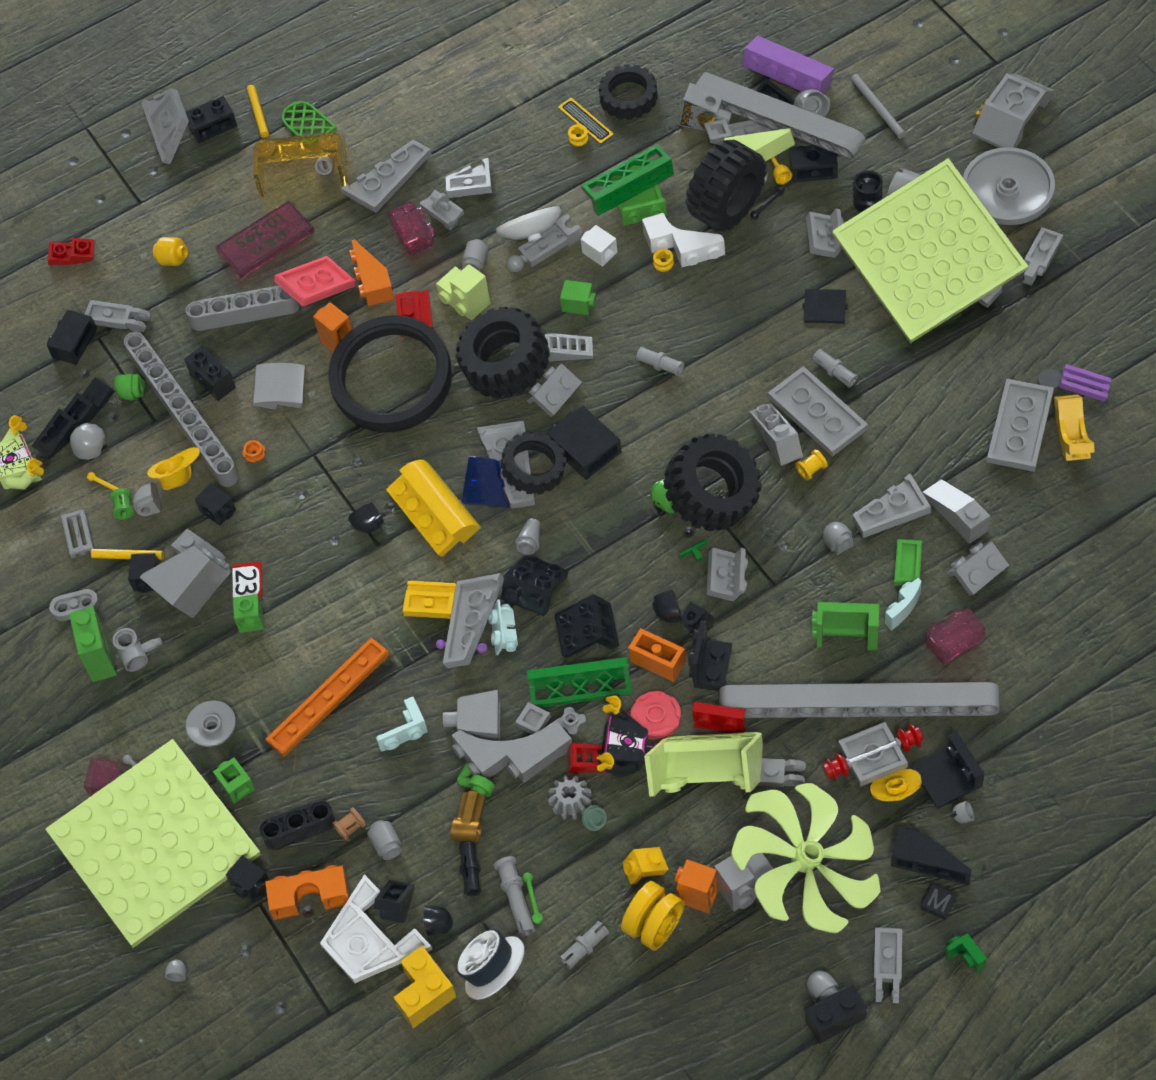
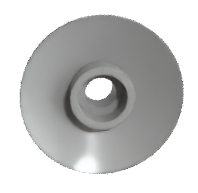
M206 701L197 705L189 713L186 720V731L189 738L197 745L203 747H213L224 743L231 737L236 727V717L233 710L227 704L220 701ZM212 725H216V728L209 730Z

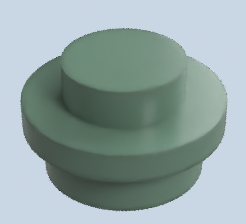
M589 805L584 809L582 823L587 830L598 831L606 824L607 816L602 808L597 805Z

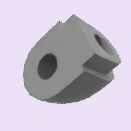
M152 482L140 487L134 495L133 508L141 516H149L161 512L160 497Z
M831 522L825 527L823 541L831 552L834 551L839 555L854 546L852 532L843 523Z
M816 971L807 980V991L815 1004L839 992V985L829 973Z

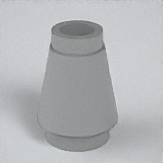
M528 519L515 541L517 550L524 555H532L539 549L541 524L538 520Z

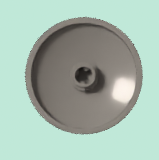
M1004 147L986 151L971 161L963 175V179L995 222L1000 225H1018L1032 221L1042 215L1053 200L1055 179L1052 170L1043 159L1027 150Z

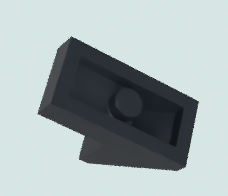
M388 881L374 901V909L380 910L381 919L405 922L414 892V884Z

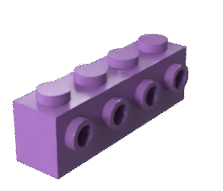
M756 36L744 50L742 66L767 76L772 80L781 82L790 88L801 92L808 89H816L824 94L831 86L834 68L765 38Z

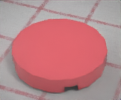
M650 691L638 697L636 703L632 706L631 717L640 723L642 727L648 729V739L658 740L672 735L679 728L681 710L680 705L673 696L670 697L662 691Z

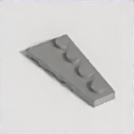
M412 140L392 153L390 159L385 162H379L374 166L375 169L366 175L363 173L358 176L356 182L350 186L348 184L341 188L342 194L377 213L431 156V150Z
M501 573L457 581L443 664L447 668L470 664L503 584L504 577Z

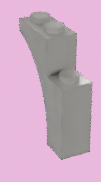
M557 720L532 735L515 740H484L469 735L462 730H458L452 735L454 744L452 749L460 759L464 757L469 762L467 768L472 775L476 774L489 779L507 766L510 774L515 779L519 777L523 783L567 753L572 743V738Z

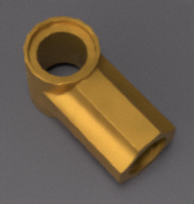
M476 791L463 792L458 817L454 818L451 827L452 841L478 844L481 835V817L486 800L484 795Z

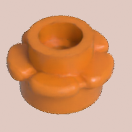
M251 440L244 445L242 454L246 461L254 463L264 458L266 449L259 441Z

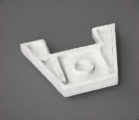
M365 874L320 942L321 947L354 983L401 964V960L421 946L427 952L432 950L431 945L415 928L394 945L371 921L364 911L374 904L380 890Z

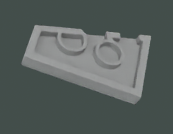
M908 474L898 486L893 485L887 490V494L883 497L874 499L853 514V521L863 538L927 515L931 513V506L912 475Z

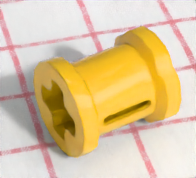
M816 449L811 451V455L805 460L795 463L798 473L807 481L812 478L815 472L828 466L825 457Z

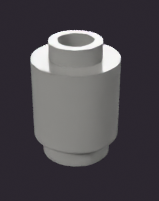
M475 239L467 242L461 261L463 269L468 264L479 272L483 269L489 248L482 240Z
M379 820L370 826L367 835L379 856L383 857L384 860H391L402 852V843L389 821Z

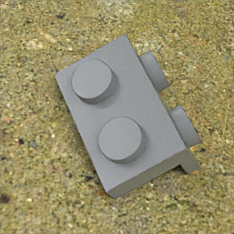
M835 209L830 216L809 212L806 216L810 253L836 258L843 249L832 235V231L844 224L841 218V210Z
M562 363L556 368L551 366L543 374L545 380L541 384L537 382L528 392L531 396L527 399V402L531 404L534 401L550 417L560 409L582 383Z
M992 541L983 544L978 542L969 549L970 554L965 558L961 556L951 564L953 568L947 572L949 577L955 576L969 596L974 595L1009 566Z
M712 548L709 551L706 595L734 602L745 592L747 581L744 579L748 564V559L745 558L746 549L740 548L736 553Z

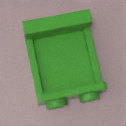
M634 165L629 170L636 171L641 166ZM614 176L610 181H618L622 179V176ZM658 184L617 206L623 226L638 223L644 218L664 213L665 216L667 215L666 201L662 197Z
M818 602V611L812 612V639H817V647L822 648V637L824 635L868 637L867 650L878 651L879 604Z

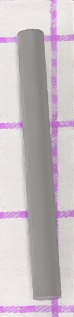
M854 74L851 77L854 85L899 139L903 138L906 134L905 131L860 76Z

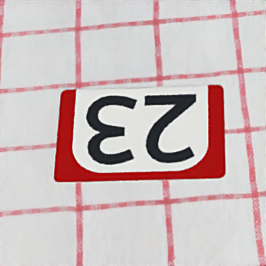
M252 562L233 565V597L258 594L259 599H262V563Z

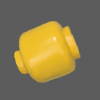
M162 237L153 247V256L162 266L178 267L187 258L188 248L181 238Z

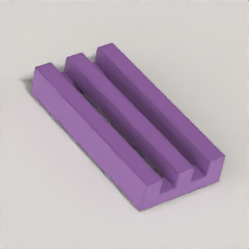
M1065 364L1059 388L1105 402L1112 378Z

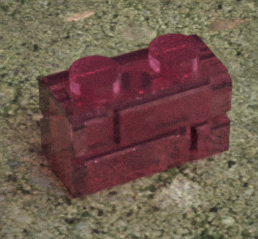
M410 201L401 205V207L398 206L389 211L391 225L410 255L420 252L421 249L424 250L433 246L432 236L435 235V232L430 222L425 223V215L420 207L416 208L414 203Z
M969 608L962 612L957 610L948 617L947 621L942 624L935 623L927 630L926 645L941 664L944 665L985 640L986 630Z

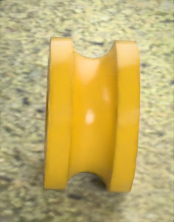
M576 124L569 128L570 144L580 147L588 142V130L584 125Z
M668 249L657 250L653 254L654 268L660 272L672 269L674 265L672 252ZM665 258L666 262H661V259Z

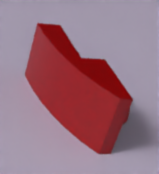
M72 238L71 243L49 242L48 265H73L92 261L94 240Z

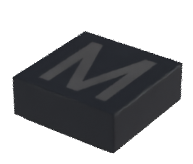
M932 883L921 906V910L946 920L957 898V894Z

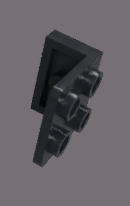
M526 555L505 574L500 599L545 616L549 611L552 591L567 578L568 571L557 564H550L536 556Z

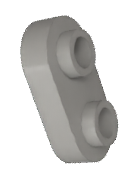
M84 589L55 597L51 601L49 609L56 620L66 621L70 620L69 613L91 606L96 611L100 601L93 590Z

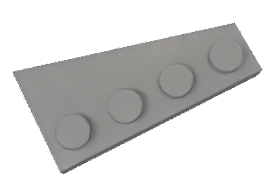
M524 421L477 427L480 439L511 509L535 505L534 492L533 494H526V491L522 490L520 492L515 489V486H510L507 483V478L503 477L501 468L503 449L509 440L512 441L515 435L518 434L520 436L525 432ZM528 450L520 452L514 457V463L521 472L531 475Z

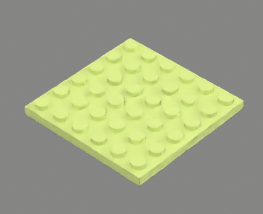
M949 158L832 231L834 238L910 343L1028 269L1026 262Z
M173 739L46 828L50 837L132 948L227 880L225 874L242 855L251 862L261 855L259 849Z

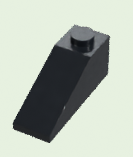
M899 827L892 853V867L966 885L970 884L972 870L925 833H921L918 829L911 827L905 829Z

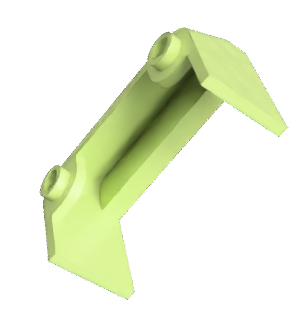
M762 733L688 735L662 739L644 756L649 797L655 796L661 789H665L667 793H674L680 791V787L686 783L734 781V784L740 786V789L751 792L761 779Z

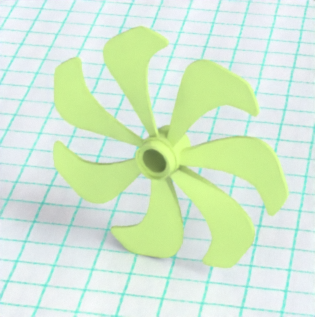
M812 783L800 784L795 787V790L808 800L811 807V825L806 842L803 840L794 806L784 793L778 790H767L752 794L747 801L745 811L747 813L760 811L772 816L781 825L794 847L781 838L762 828L746 826L738 831L731 855L741 871L745 869L747 862L755 854H776L791 858L792 863L766 872L757 879L754 890L762 907L770 917L787 921L789 917L782 902L784 889L798 871L804 872L806 877L802 911L805 921L814 929L829 933L840 932L849 921L834 914L826 906L819 893L813 869L816 867L851 906L858 909L867 907L881 892L878 875L874 874L866 880L858 881L834 872L822 865L821 861L823 858L858 861L869 859L874 851L869 826L859 817L852 815V833L839 844L823 849L818 841L831 827L838 814L837 803L829 794Z

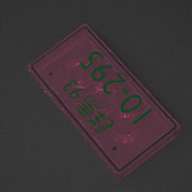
M288 200L221 242L215 248L240 278H243L315 231L314 227Z

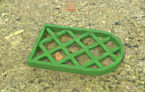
M294 102L288 105L282 114V120L287 129L309 148L337 130V127L308 102ZM297 106H304L303 110H296ZM286 113H292V118H285ZM295 113H303L302 118H295ZM306 113H313V118H305ZM302 121L301 127H293L294 122ZM312 121V125L304 126V122ZM315 121H323L322 126H315ZM303 130H311L310 135H303ZM314 130H321V135H313Z

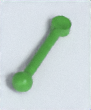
M526 872L522 878L527 884L534 913L532 920L535 924H541L543 917L538 911L531 881L533 876L531 873Z

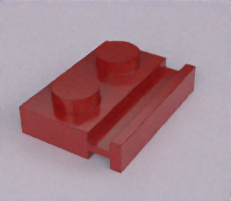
M425 289L423 292H418L417 290L395 294L397 316L417 319L433 329L428 289Z
M694 702L692 710L694 728L725 733H745L746 720L744 709Z

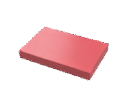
M328 256L276 274L274 277V282L302 307L353 288L356 283L355 279Z

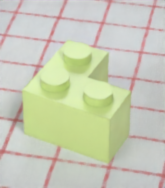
M469 264L462 271L454 267L436 283L438 298L444 304L451 305L459 315H465L470 320H473L490 304L486 276Z

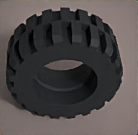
M732 139L718 143L715 148L708 152L706 157H703L700 162L701 164L694 171V176L689 182L690 187L686 193V205L689 213L718 231L729 230L734 225L739 224L743 217H746L761 193L760 190L765 183L764 177L767 174V166L763 156L741 142Z
M499 307L498 310L492 308L483 315L481 313L475 317L476 320L470 321L466 325V331H462L459 337L461 342H457L456 346L457 362L471 386L486 397L491 395L492 398L498 399L501 396L510 398L516 393L520 395L525 392L526 388H532L536 384V379H540L544 374L543 369L547 368L550 356L547 339L537 321L528 312L521 311L515 307L510 309L508 307ZM513 342L519 343L515 352L505 360L495 363L487 362L490 354L499 346Z
M713 433L693 437L691 441H687L666 467L664 473L666 477L664 489H668V492L665 494L668 502L671 501L673 503L671 508L674 512H679L682 515L681 519L685 522H692V526L700 529L703 526L706 531H714L715 529L718 531L726 530L728 527L737 524L759 499L762 483L758 481L761 478L760 470L755 467L757 462L754 457L751 458L748 455L749 451L745 447H740L738 445L739 442L733 438L730 441L725 435L719 434L715 437ZM696 467H708L718 472L728 486L729 497L718 498L706 492L697 479Z

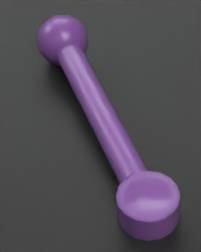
M440 639L436 642V647L443 649L446 647V642ZM479 643L476 650L484 654L487 652V645Z

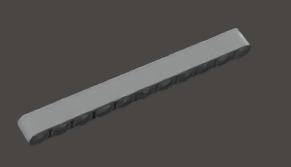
M991 682L726 685L719 689V706L744 709L745 718L995 715L1000 711L999 687Z

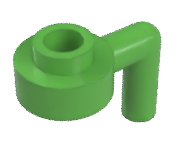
M467 761L457 778V783L460 786L470 788V791H476L485 797H490L495 789V785L480 775L474 774L470 778L471 772L467 768V764H469Z

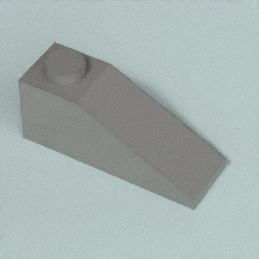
M939 480L922 492L925 498L969 544L989 531L990 515L975 499L944 480Z

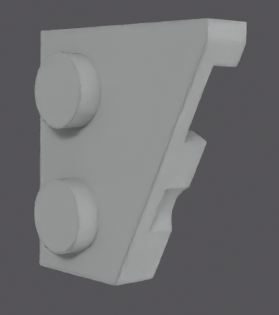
M488 158L483 159L482 165L473 169L471 166H468L460 172L445 177L446 192L449 198L492 193Z

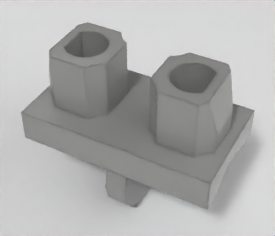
M434 190L426 200L420 202V207L432 218H436L444 224V227L449 230L457 226L459 219L464 215V210L450 201L448 195L439 193L437 190Z

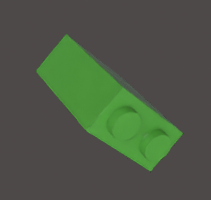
M91 606L69 613L78 655L92 681L97 682L117 676L108 635L94 607Z

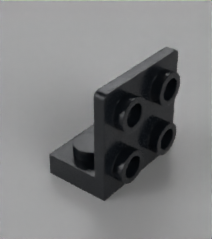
M592 594L555 614L563 657L568 658L595 643H599L610 650L619 647L611 603Z
M701 621L699 629L695 628L693 634V644L695 646L694 651L689 653V677L693 678L694 688L719 691L726 683L732 643L707 640L706 621Z
M958 732L948 736L945 749L912 765V770L920 774L922 779L921 785L938 809L983 787L985 773Z

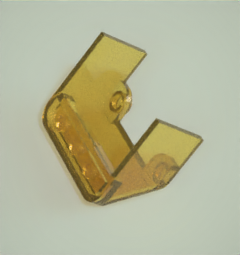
M322 133L258 141L253 147V176L259 196L264 197V163L337 155V167L342 187L347 184V155L344 136L340 133Z

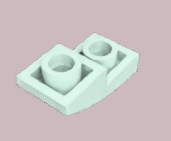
M919 578L913 582L905 583L899 590L898 603L895 602L887 608L885 624L891 631L905 620L915 607L921 594L922 581Z

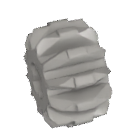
M565 775L563 778L564 782L561 783L555 780V788L549 789V796L551 797L548 799V802L553 807L555 815L561 813L564 820L568 815H572V818L576 820L577 813L582 814L584 809L592 804L591 799H589L592 796V792L587 788L585 780L579 782L576 775L572 780H569Z

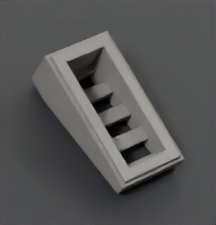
M545 334L550 349L549 362L593 359L592 337ZM581 344H586V351L581 350ZM572 345H576V350H572Z

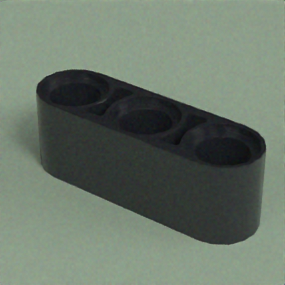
M318 800L266 819L260 825L259 830L266 847L277 850L331 830L334 827L332 822L335 821V816L328 802ZM320 814H327L326 817L322 819L317 818ZM303 823L300 827L293 828L294 824ZM278 831L275 836L268 837L271 832Z

